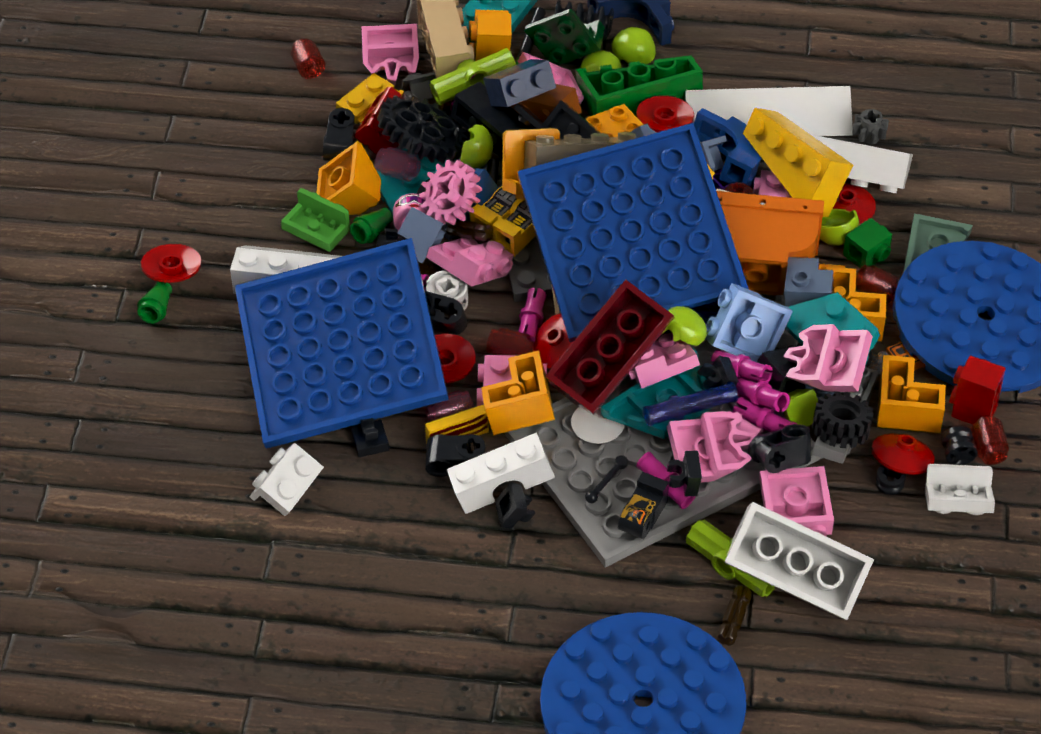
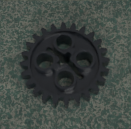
M403 94L402 98L394 95L393 99L387 98L386 102H383L378 113V127L384 129L383 135L391 136L389 142H397L399 144L398 149L406 148L408 155L418 154L420 160L428 157L431 163H434V160L437 159L442 164H444L445 160L452 162L454 159L459 160L463 144L469 140V137L466 136L468 130L463 129L461 124L447 114L448 109L441 110L438 108L437 103L431 105L426 98L423 101H419L414 95L412 99H409L405 94Z

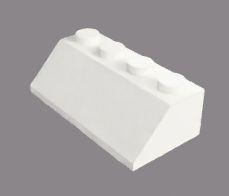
M812 135L853 164L848 176L851 179V185L868 188L870 182L880 184L879 190L897 193L898 188H905L913 154Z
M247 245L237 247L230 268L233 294H236L235 285L342 256Z
M752 502L747 506L724 563L847 620L874 559Z

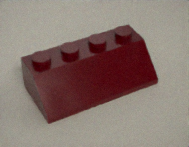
M625 279L545 377L554 389L572 403L594 415L675 317Z

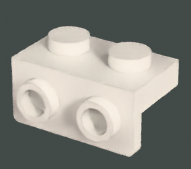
M293 443L286 451L281 447L269 461L273 465L268 473L263 470L252 483L255 490L249 496L254 501L261 496L284 516L293 509L324 468L296 443Z
M928 464L925 484L928 510L941 514H948L952 511L967 512L971 515L994 513L995 500L991 487L992 467Z

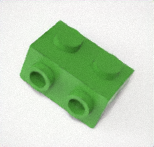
M300 188L297 191L298 203L281 220V228L315 246L331 252L350 231L349 211L340 204H335L322 198L317 193Z

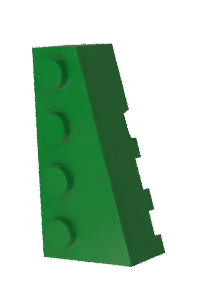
M692 55L656 59L652 65L640 63V61L630 62L629 67L612 69L611 65L600 66V71L587 72L586 68L576 69V82L584 96L581 103L590 116L625 104L636 116L638 105L650 97L673 96L686 101L685 90H703V71Z

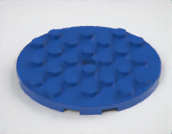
M959 241L928 250L917 257L906 268L895 291L892 308L893 320L896 321L902 344L911 356L915 355L926 365L925 370L938 379L955 386L957 384L953 383V379L958 366H965L971 355L1006 368L1001 392L1017 390L1018 393H1022L1041 386V264L1023 252L993 242ZM988 311L987 314L992 319L984 320L980 318L978 314Z
M636 612L614 615L593 622L577 631L559 647L549 662L543 677L540 709L546 734H741L746 714V692L741 673L728 651L710 634L676 617ZM635 697H651L652 703L647 707H640L635 704Z

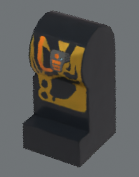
M642 472L637 480V487L623 508L618 522V529L644 539L650 529L653 528L668 502L669 482Z

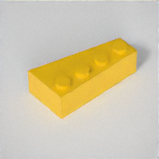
M754 108L743 135L792 198L824 201L823 217H829L853 164L779 112Z

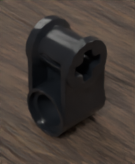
M337 108L329 115L327 131L323 141L324 161L332 160L355 143V131L353 129L354 114L349 109Z
M793 424L777 431L758 435L750 442L748 454L754 462L762 463L763 467L770 473H779L795 466L806 465L811 461L810 428L805 425Z
M439 434L431 436L427 440L425 470L435 477L449 476L448 468L484 454L486 449L485 442L481 437L473 434L453 436ZM471 443L474 444V450H471Z

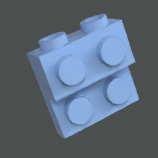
M731 283L729 290L723 289L719 295L718 306H720L716 317H710L706 323V340L713 347L737 356L740 354L749 356L752 361L757 362L762 353L775 350L793 311L789 307L762 297L759 293Z

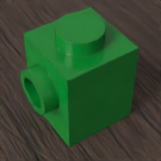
M869 218L846 234L843 256L865 272L876 263L887 259L891 252L892 233L885 226Z

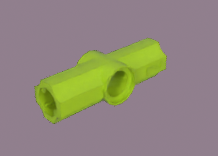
M508 48L477 61L472 59L464 60L459 64L457 70L431 80L429 84L431 93L438 105H442L453 100L456 94L477 82H481L485 86L484 77L516 65V62Z
M705 519L702 521L698 520L687 534L686 543L711 560L713 568L721 577L728 580L736 578L760 597H768L774 591V586L724 563L733 538L728 537Z

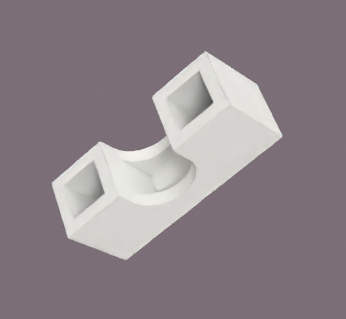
M537 432L447 469L454 492L465 514L494 503L493 491L504 482L519 481L526 490L555 478Z

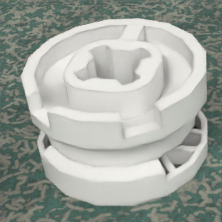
M446 270L438 271L429 277L426 282V291L458 300L465 311L469 300L467 283Z

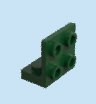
M568 9L525 26L524 31L549 62L561 65L599 51L605 27L600 20L583 24L572 9Z

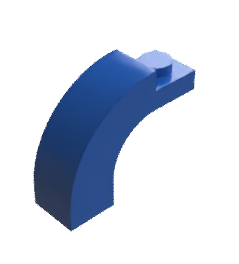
M702 108L697 112L694 122L699 141L703 142L726 135L727 141L717 145L719 151L726 156L719 179L745 192L753 184L762 159L743 135L746 124L733 116L726 120Z

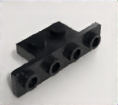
M560 100L544 122L529 109L518 103L513 107L520 114L518 119L531 129L533 126L537 129H558L560 131V139H564L566 134L581 135L582 138H591V134L601 133L562 100Z

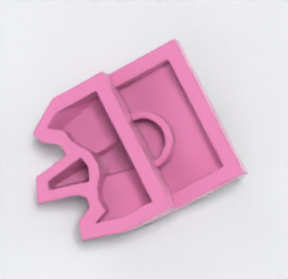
M417 24L361 26L363 64L371 74L385 70L388 82L395 85L399 71H406L408 74L416 73L419 60Z
M834 324L812 325L799 333V338L804 341L803 346L788 348L783 355L788 361L797 364L796 367L789 369L786 377L827 392H858L873 336L868 330L839 331Z
M725 411L703 413L700 419L670 421L667 425L674 460L683 462L685 451H698L702 475L701 483L715 481L748 463L752 458L743 451L748 449L750 442L756 437L757 433L739 431L736 427L742 422V414Z

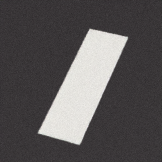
M850 86L685 90L686 102L694 111L692 123L695 122L697 112L704 108L726 120L733 116L747 125L754 108H761L779 112L812 135L853 136Z

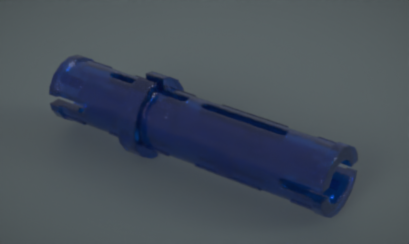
M728 382L727 384L682 397L677 395L670 396L668 401L644 406L643 417L648 426L671 419L679 421L685 415L729 402H736L738 400V391L733 382Z

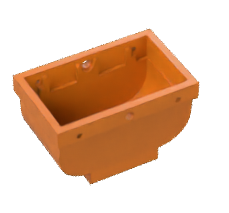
M716 191L749 290L759 294L783 295L788 257L815 258V256H818L824 201Z

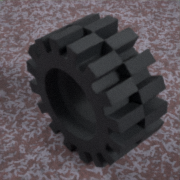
M834 392V396L827 393L824 398L820 397L818 403H816L812 429H815L814 434L816 437L821 435L820 440L822 442L829 440V445L835 447L836 443L840 444V448H846L847 444L851 448L856 447L857 443L860 445L864 444L865 439L868 440L873 420L872 406L868 407L869 403L866 400L860 402V396L856 395L852 398L850 397L851 393L845 392V396H841L840 392Z

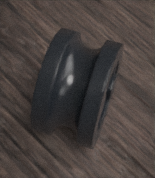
M881 465L877 470L876 486L884 494H898L904 488L906 474L895 472ZM888 476L895 477L894 481H888Z

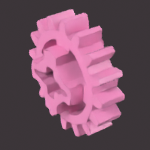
M446 160L445 167L437 164L436 173H427L430 180L429 182H422L421 185L426 188V191L420 193L419 197L425 200L421 207L427 211L426 215L440 221L443 225L446 222L455 225L456 218L462 221L466 220L465 213L467 211L474 213L473 203H480L476 193L481 192L482 187L476 183L481 178L474 173V168L460 160H456L455 163Z

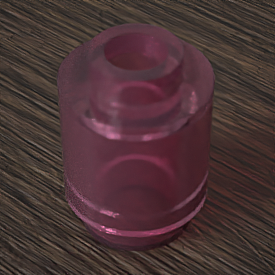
M393 147L381 148L375 159V169L380 171L382 175L410 182L413 177H417L421 168V162L418 160L416 153L408 155V151Z
M456 390L448 393L449 400L427 406L425 410L429 422L474 408L469 393Z

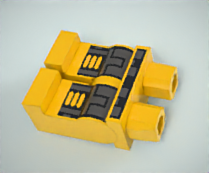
M502 186L482 206L477 203L473 207L474 213L469 212L470 222L491 225L493 228V238L490 241L499 242L514 257L536 236L526 200L516 199L515 194L502 190ZM506 238L510 239V244L505 241Z

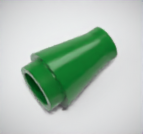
M383 207L377 211L356 217L350 225L352 237L360 244L372 243L378 237V234L393 222V215L388 208Z
M156 282L155 286L138 301L137 312L143 321L154 324L165 318L170 294L172 293V287L169 283Z

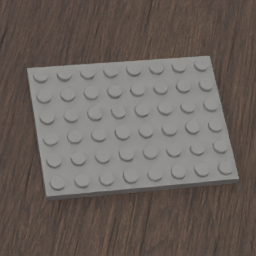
M706 338L698 346L690 345L698 353L700 367L704 363H714L711 361V357L718 348L713 347ZM626 375L605 402L611 401L638 384L635 379L630 380L628 375ZM732 389L723 401L713 400L712 409L705 413L733 412L734 405L741 408V405L736 403L740 397H737ZM566 397L552 404L555 420L504 433L512 443L537 432L555 475V478L543 482L542 485L605 568L761 489L759 481L760 471L766 470L762 463L754 462L751 459L743 467L712 482L700 483L698 496L685 509H681L668 496V502L653 528L650 529L644 539L619 530L618 522L623 508L637 487V480L642 473L636 467L638 460L647 452H651L666 468L668 461L674 460L669 436L662 439L625 425L622 433L610 442L601 444L586 442L580 439L571 427V418L578 406ZM774 410L775 414L786 419L784 412ZM812 438L811 461L806 465L795 466L792 468H804L821 459V457L812 455L815 444ZM620 455L627 457L628 466L625 469H620L598 494V499L595 503H588L585 499L586 493L593 491L614 467L616 457Z

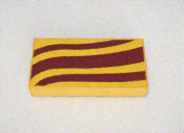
M484 405L425 424L426 444L431 436L439 434L447 436L482 435L489 432L488 417Z

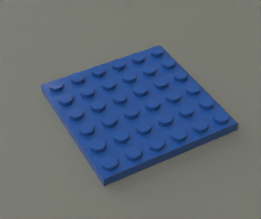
M694 123L518 171V178L569 342L575 341L625 279L667 311L675 306L694 308L716 302L723 289L729 290L731 283L749 289Z
M412 238L235 285L262 440L266 449L361 424L363 419L373 418L376 420L449 400Z

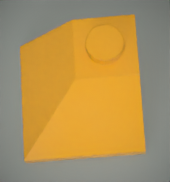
M356 141L319 168L316 193L324 199L342 205L349 211V215H360L367 209L376 206L380 201L381 178L362 143Z

